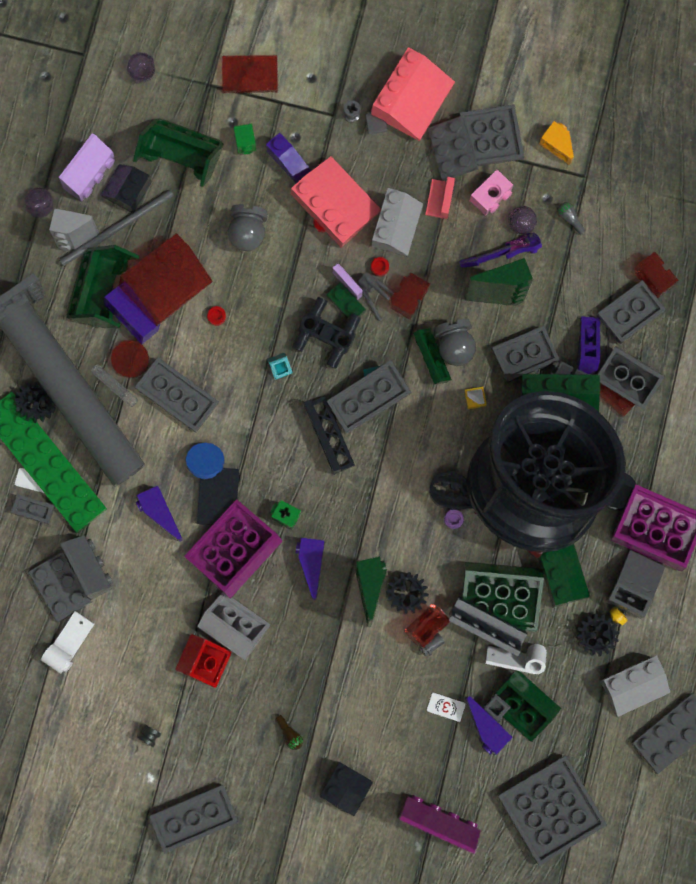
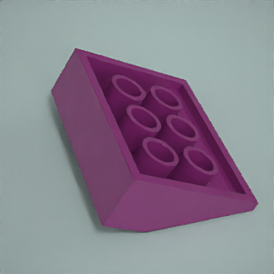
M635 485L610 541L682 572L687 568L696 545V510L639 485Z
M236 499L184 557L231 599L283 541L276 532Z
M412 795L411 798H406L397 819L475 854L481 830L477 829L478 824L469 820L464 823L458 820L460 816L450 811L448 815L440 812L441 807L432 803L430 806L422 803L423 799Z

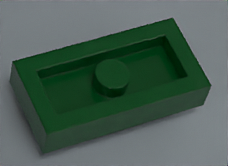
M341 282L327 294V297L347 319H349L351 313L360 317L366 312L365 307Z

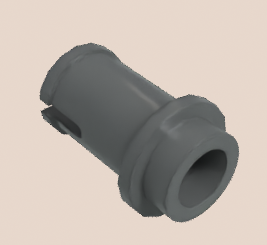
M437 633L425 643L422 642L419 648L425 656L432 655L431 652L445 644V641Z

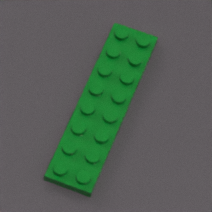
M10 392L0 400V439L75 532L79 533L105 512L107 508L37 422L34 423L33 419L27 422L26 416L20 417L21 411L16 412L17 405H14L16 396L13 392Z

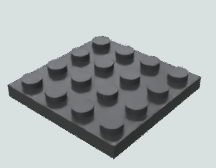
M563 756L498 795L538 866L607 826L567 756Z

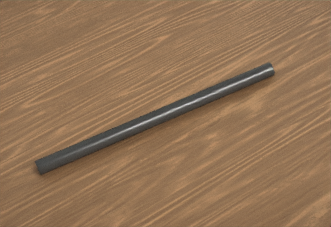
M168 190L60 259L63 266L67 265L84 254L88 248L95 247L174 196L171 190Z

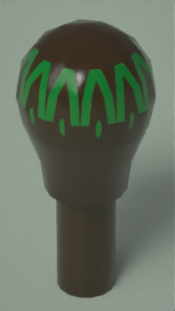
M282 715L276 717L275 720L283 730L282 733L287 747L291 750L300 749L303 745V737L292 727H289Z

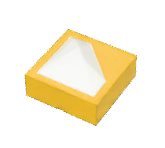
M483 387L464 390L467 409L487 406Z

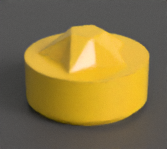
M613 607L609 611L614 623H620L623 626L628 621L627 617L617 607Z

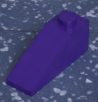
M281 133L277 134L266 144L267 153L295 183H298L305 175L311 172V169L295 148Z
M581 316L577 369L589 375H597L600 363V318Z
M156 486L138 494L139 500L136 501L139 511H144L146 516L179 542L183 541L160 488Z
M301 537V542H297L295 553L299 554V561L312 600H316L324 541Z
M469 696L466 698V702L480 741L484 744L482 748L489 755L492 753L497 755L513 737Z

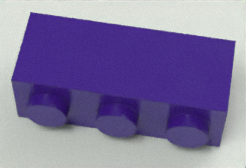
M120 284L104 297L106 308L112 312L141 344L159 331L160 321L157 316L151 315L148 312L146 305L134 297V293L130 288Z

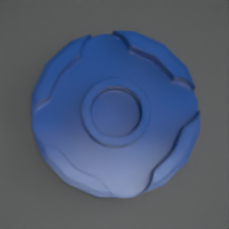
M211 443L197 444L187 453V469L197 478H213L223 469V452L219 447Z

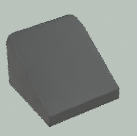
M371 112L366 113V124L369 134L387 132L385 121L371 115Z
M497 694L483 707L497 722L511 708Z

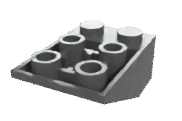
M630 550L606 602L635 617L644 618L654 598L665 566Z

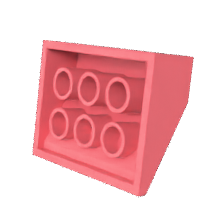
M408 47L375 100L371 115L420 141L455 81L427 57Z
M329 157L305 175L291 188L290 192L294 199L325 229L326 233L341 248L381 212L380 207L332 157Z

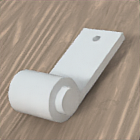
M75 611L54 644L50 645L45 651L41 661L60 674L63 671L67 672L73 664L71 662L72 658L95 624Z
M533 644L529 646L526 654L520 653L519 656H516L504 649L488 646L485 664L531 674H540L544 672L546 667L547 650L543 645Z

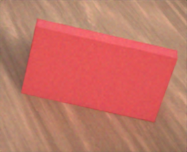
M448 177L447 181L432 179L426 209L427 216L448 219L455 178Z

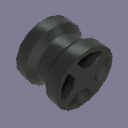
M144 724L143 732L138 734L137 738L154 748L155 740L161 736V733Z

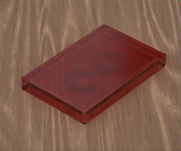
M222 56V92H278V56Z

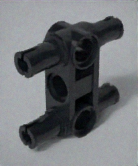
M317 297L311 311L306 312L298 328L300 333L292 348L303 352L309 338L314 337L332 346L333 351L326 364L336 369L343 354L346 355L356 337L354 332L361 317L351 313L345 327L341 329L321 319L322 317L320 316L327 301ZM306 321H315V326L312 329L305 328ZM343 336L349 338V343L345 346L339 344V339Z

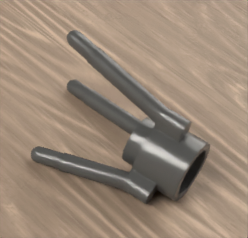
M366 273L358 283L361 285L362 293L378 321H381V317L367 291L372 292L376 290L386 300H389L390 297L381 288L393 296H396V293L380 282L375 276Z

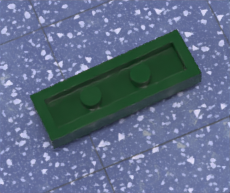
M421 329L414 332L416 343L420 348L423 360L427 365L434 384H443L452 380L439 353V348L431 329Z

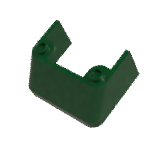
M154 119L139 134L133 162H137L141 157L151 162L160 157L194 169L193 174L197 179L201 180L199 186L204 187L212 177L224 143L163 119Z
M117 245L88 248L81 260L66 313L67 318L100 328H120V323L113 321L112 312L104 305V297L112 291L116 275H121L128 269V260H137L140 256Z

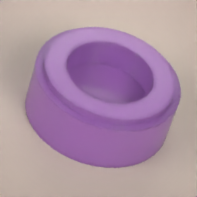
M456 509L449 510L444 517V523L450 529L459 528L464 521L463 514Z

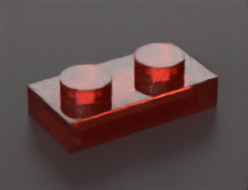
M603 384L600 386V397L622 417L634 407V403Z

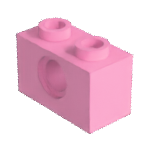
M496 170L471 194L470 201L486 216L489 212L493 213L500 206L498 203L501 200L506 201L512 195L513 184ZM494 191L498 196L491 197L488 192Z

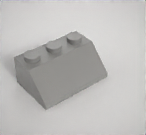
M388 188L372 239V247L408 257L423 203L407 193Z
M54 209L49 231L59 249L64 251L76 250L99 235L92 216Z
M222 592L206 610L197 627L246 660L271 624Z
M657 656L600 681L617 717L670 693L666 674Z

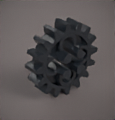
M37 382L34 383V386H31L30 383H27L26 388L21 386L20 392L16 393L14 405L17 406L15 410L16 412L21 411L20 417L26 416L27 422L30 419H33L34 423L37 422V419L44 422L45 416L50 419L51 413L55 412L56 407L54 406L56 405L44 388L38 386ZM40 395H43V396H41L40 401H39V403H38V402H37V401H38V397H39ZM32 402H33V403H34V404H33V408H32L31 410H28V409L31 407Z
M408 572L407 576L400 573L399 579L396 576L393 577L395 583L389 582L388 585L392 589L386 591V593L391 594L387 601H393L391 608L397 606L398 613L402 609L404 610V615L407 614L408 610L415 614V608L421 610L420 604H426L423 598L429 596L428 593H424L428 586H422L424 579L417 580L418 574L411 577V572ZM409 580L412 583L409 591L411 593L419 591L421 596L416 598L414 595H410L408 599L410 605L404 606L405 594L396 596L394 591L399 589L401 592H405V581Z
M594 614L593 619L587 616V622H580L583 627L577 628L581 635L576 636V638L582 641L578 645L585 646L584 652L590 650L591 656L597 652L598 657L602 656V651L606 655L609 654L608 648L615 649L616 647L613 643L619 642L615 638L619 632L614 631L617 624L611 625L612 619L605 620L604 614L600 618H598L597 614ZM605 624L607 630L603 631L600 637L607 638L608 644H603V640L598 638L594 641L595 645L590 646L588 642L595 637L594 632L599 631L601 625ZM587 626H592L594 632H588Z

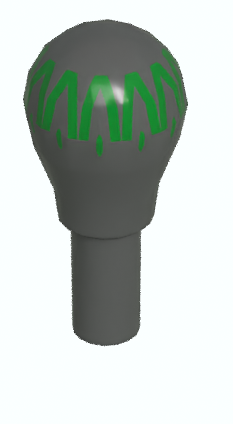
M568 202L560 204L558 207L559 216L569 224H572L579 235L584 233L586 230L577 220L578 217L573 205Z

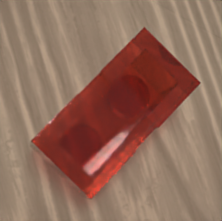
M654 252L636 266L635 273L639 280H643L652 293L659 298L673 288L679 280L670 269L667 271L662 266L664 261Z
M410 273L408 277L404 276L399 285L401 286L398 293L395 292L390 300L392 302L391 309L410 320L418 308V299L422 301L430 288V283L413 273Z
M430 605L404 632L415 645L424 648L450 621L440 607Z

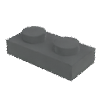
M17 494L11 513L49 525L55 506Z

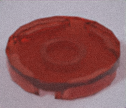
M127 340L114 348L111 362L117 374L125 378H135L143 374L148 368L149 355L141 343Z

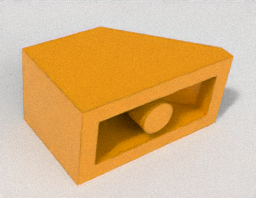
M553 121L541 137L539 144L570 165L574 157L570 133L565 125Z

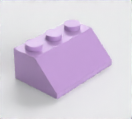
M92 133L59 176L63 189L80 201L90 196L93 186L102 180L105 170L107 168L110 169L115 161L113 151L95 134Z

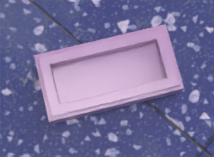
M336 264L333 267V274L357 300L361 298L363 290L339 264Z

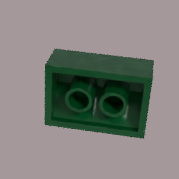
M574 544L557 551L536 552L540 567L543 569L544 580L553 608L590 598Z
M517 670L513 672L495 693L511 707L503 717L531 742L552 722L561 710L560 706Z

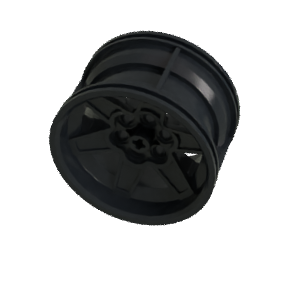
M553 391L525 394L513 400L503 409L492 427L490 436L484 440L472 457L467 471V490L470 502L483 524L503 541L520 549L534 552H552L564 549L577 542L593 524L597 513L611 502L621 488L626 468L623 446L608 420L586 402L571 395ZM530 438L539 439L547 443L543 448L539 444H532ZM502 445L516 464L502 461L500 455ZM564 454H567L578 468H575L570 461H563ZM567 491L587 492L588 496L585 504L581 506Z

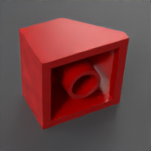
M191 634L175 670L216 688L232 652L204 638Z

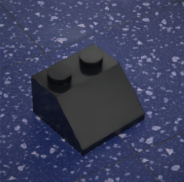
M119 164L103 190L101 197L134 213L152 183L151 177L134 166Z
M339 762L320 797L355 817L373 781Z

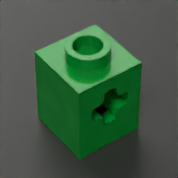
M252 124L234 126L238 154L248 155L256 151Z
M280 500L279 504H274L270 513L273 514L271 516L272 520L293 530L301 515V510ZM286 510H288L289 517L285 516L284 518H282L280 512H285Z

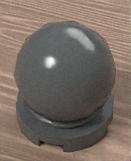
M244 204L231 207L230 216L234 219L229 225L228 236L235 248L241 251H252L262 244L265 237V227L262 223L267 221V210L257 206H253V209L244 208Z
M469 319L457 320L458 324L449 325L446 322L434 328L435 337L441 338L438 344L439 353L442 359L449 365L463 366L474 357L476 342L473 336L467 332L472 328Z

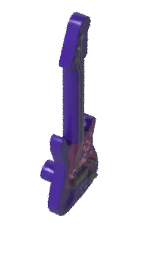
M531 232L517 240L506 242V247L478 257L461 260L459 262L460 267L478 266L480 263L504 255L509 259L522 252L530 251V253L534 254L542 247L539 236Z

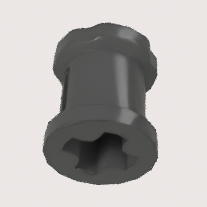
M351 100L345 103L344 117L346 121L354 123L360 118V105L358 102Z

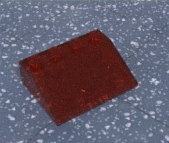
M176 233L121 275L118 286L158 326L213 281L190 246Z

